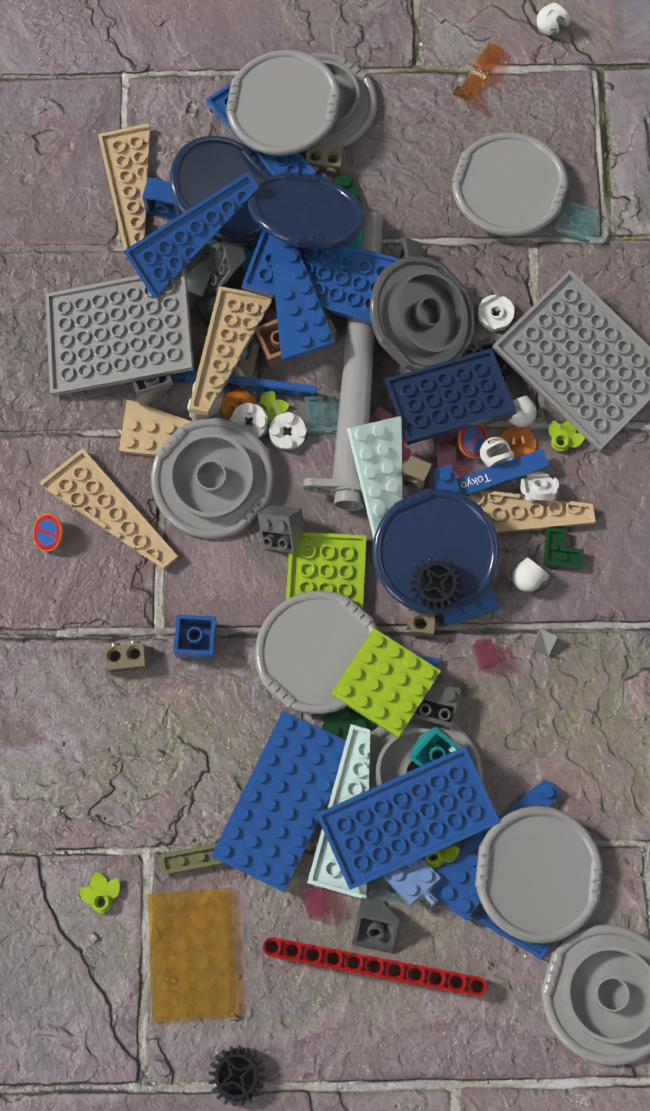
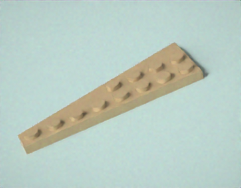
M149 123L98 134L124 250L145 238L146 209L142 195L148 179Z
M219 286L189 405V413L208 416L270 307L272 297Z
M481 491L467 496L486 512L497 534L544 530L546 527L584 526L596 523L593 504L564 502L557 501V499L553 501H528L525 499V496H520V494L497 491Z

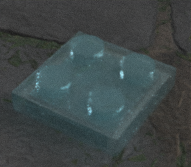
M564 200L554 234L589 244L599 209Z

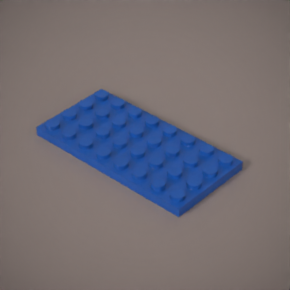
M262 230L243 280L242 289L275 298L269 234ZM347 244L332 249L297 247L322 310L372 325L370 298L374 284L380 274L390 264L400 259Z
M282 711L211 857L285 893L319 822L316 813L325 809L332 794L346 740Z
M466 746L316 813L349 890L500 823Z

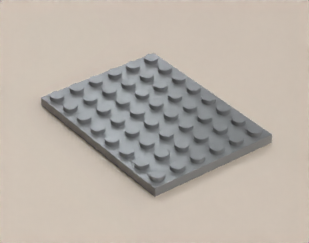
M185 267L156 298L152 297L139 275L45 294L49 383L52 396L194 370Z
M571 270L566 272L492 346L516 372L598 451L650 400V346Z

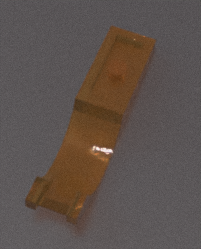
M489 42L473 64L465 83L461 87L457 86L453 91V95L459 96L467 102L473 100L482 89L490 72L503 56L504 49Z

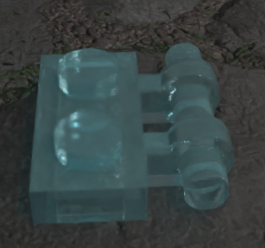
M323 396L305 397L307 434L326 433L325 426H331V432L337 433V410H339V404L336 402V396H330L329 402L325 403L323 402ZM324 411H330V418H325Z

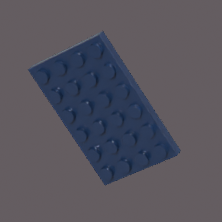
M492 348L385 379V385L397 417L401 416L402 432L407 445L516 414L515 405Z

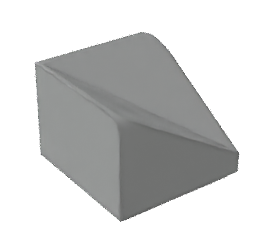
M539 629L531 649L549 657L558 637Z

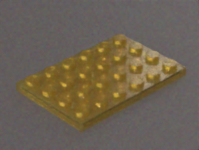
M230 888L148 894L153 1022L236 1016Z

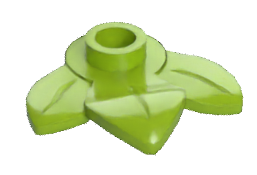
M274 391L265 392L261 396L260 402L257 403L266 411L268 415L267 425L269 426L276 416L284 414L289 407V403L275 399Z
M553 420L549 425L548 433L552 438L551 446L558 452L566 451L568 448H576L585 439L580 433H576V429L568 421L560 425ZM562 441L563 445L560 446L557 444V442Z
M449 845L425 856L424 860L431 868H438L443 863L455 860L460 853V847Z
M95 872L91 878L90 887L80 888L81 899L85 903L91 904L96 912L105 913L111 908L112 900L119 895L120 881L118 878H115L108 882L102 874ZM100 899L105 900V905L102 907L98 904Z

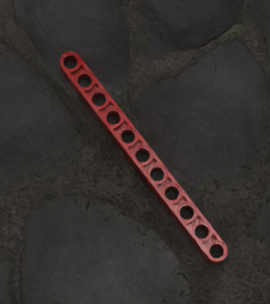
M274 937L266 939L263 943L264 953L274 958L472 996H481L487 990L486 981L478 976ZM271 941H275L278 944V950L275 953H269L267 950V945ZM291 945H295L299 949L298 955L295 957H290L287 954V949ZM316 949L319 952V957L316 961L308 959L307 953L309 950ZM336 953L339 955L340 960L336 965L328 963L327 958L329 954ZM351 957L359 959L360 965L358 968L351 969L348 966V960ZM371 961H377L380 964V970L377 973L369 971L368 965ZM391 965H398L401 972L399 976L393 977L390 975L389 967ZM413 968L418 969L421 973V977L417 981L412 980L409 976ZM434 972L439 973L441 976V982L438 985H434L430 981V976ZM454 976L459 977L462 981V985L458 989L453 988L451 985V979ZM475 980L480 981L482 984V990L478 993L474 992L471 988Z

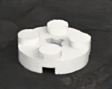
M490 295L484 298L479 305L477 312L478 320L490 332L504 330L513 321L514 306L504 296L496 297V295ZM492 310L500 311L499 316L492 315Z
M242 404L235 409L230 418V421L246 427L258 438H261L268 428V415L264 408L258 404ZM247 418H253L252 426L246 425Z
M286 412L272 420L269 428V437L275 447L281 450H295L304 442L306 427L299 416ZM284 428H291L292 435H283Z
M535 472L527 475V478L524 479L523 477L521 479L520 490L528 501H553L559 491V481L555 477L554 479L550 478L547 473Z

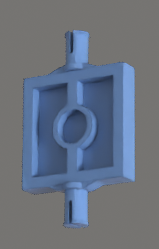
M423 858L383 875V878L410 907L423 898L432 907L439 901L431 891L441 881V877Z

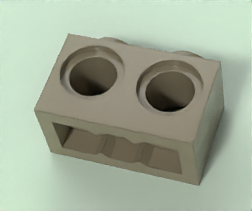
M315 145L307 149L306 161L315 169L317 174L324 172L329 176H340L343 163V148Z
M410 456L409 460H405L401 467L402 485L418 492L423 491L430 478L432 464Z
M408 608V611H412L411 618L407 619L406 629L410 630V636L433 638L436 615L420 613ZM421 621L425 623L426 627L419 629L415 624Z
M131 641L127 645L111 643L108 647H104L105 667L108 674L147 670L146 647L144 643ZM133 652H140L138 659H131ZM114 654H121L118 661H111Z

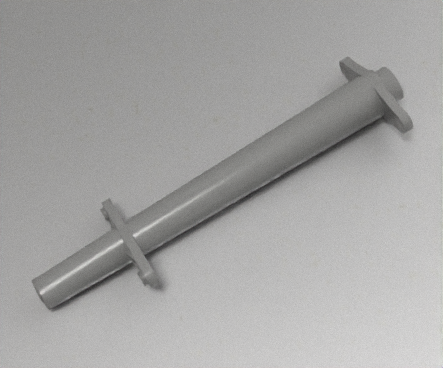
M364 211L365 225L361 248L381 253L383 217L381 213ZM349 318L347 321L332 479L306 478L303 480V489L333 496L335 507L354 511L364 508V497L347 429L369 424L374 330L371 324Z

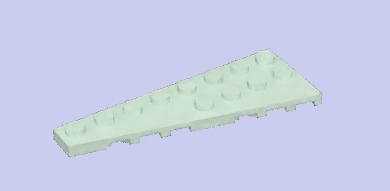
M401 416L347 429L373 538L385 513L395 502L402 500Z
M350 725L328 808L369 790V729ZM322 829L307 883L354 897L366 898L367 883L349 890Z

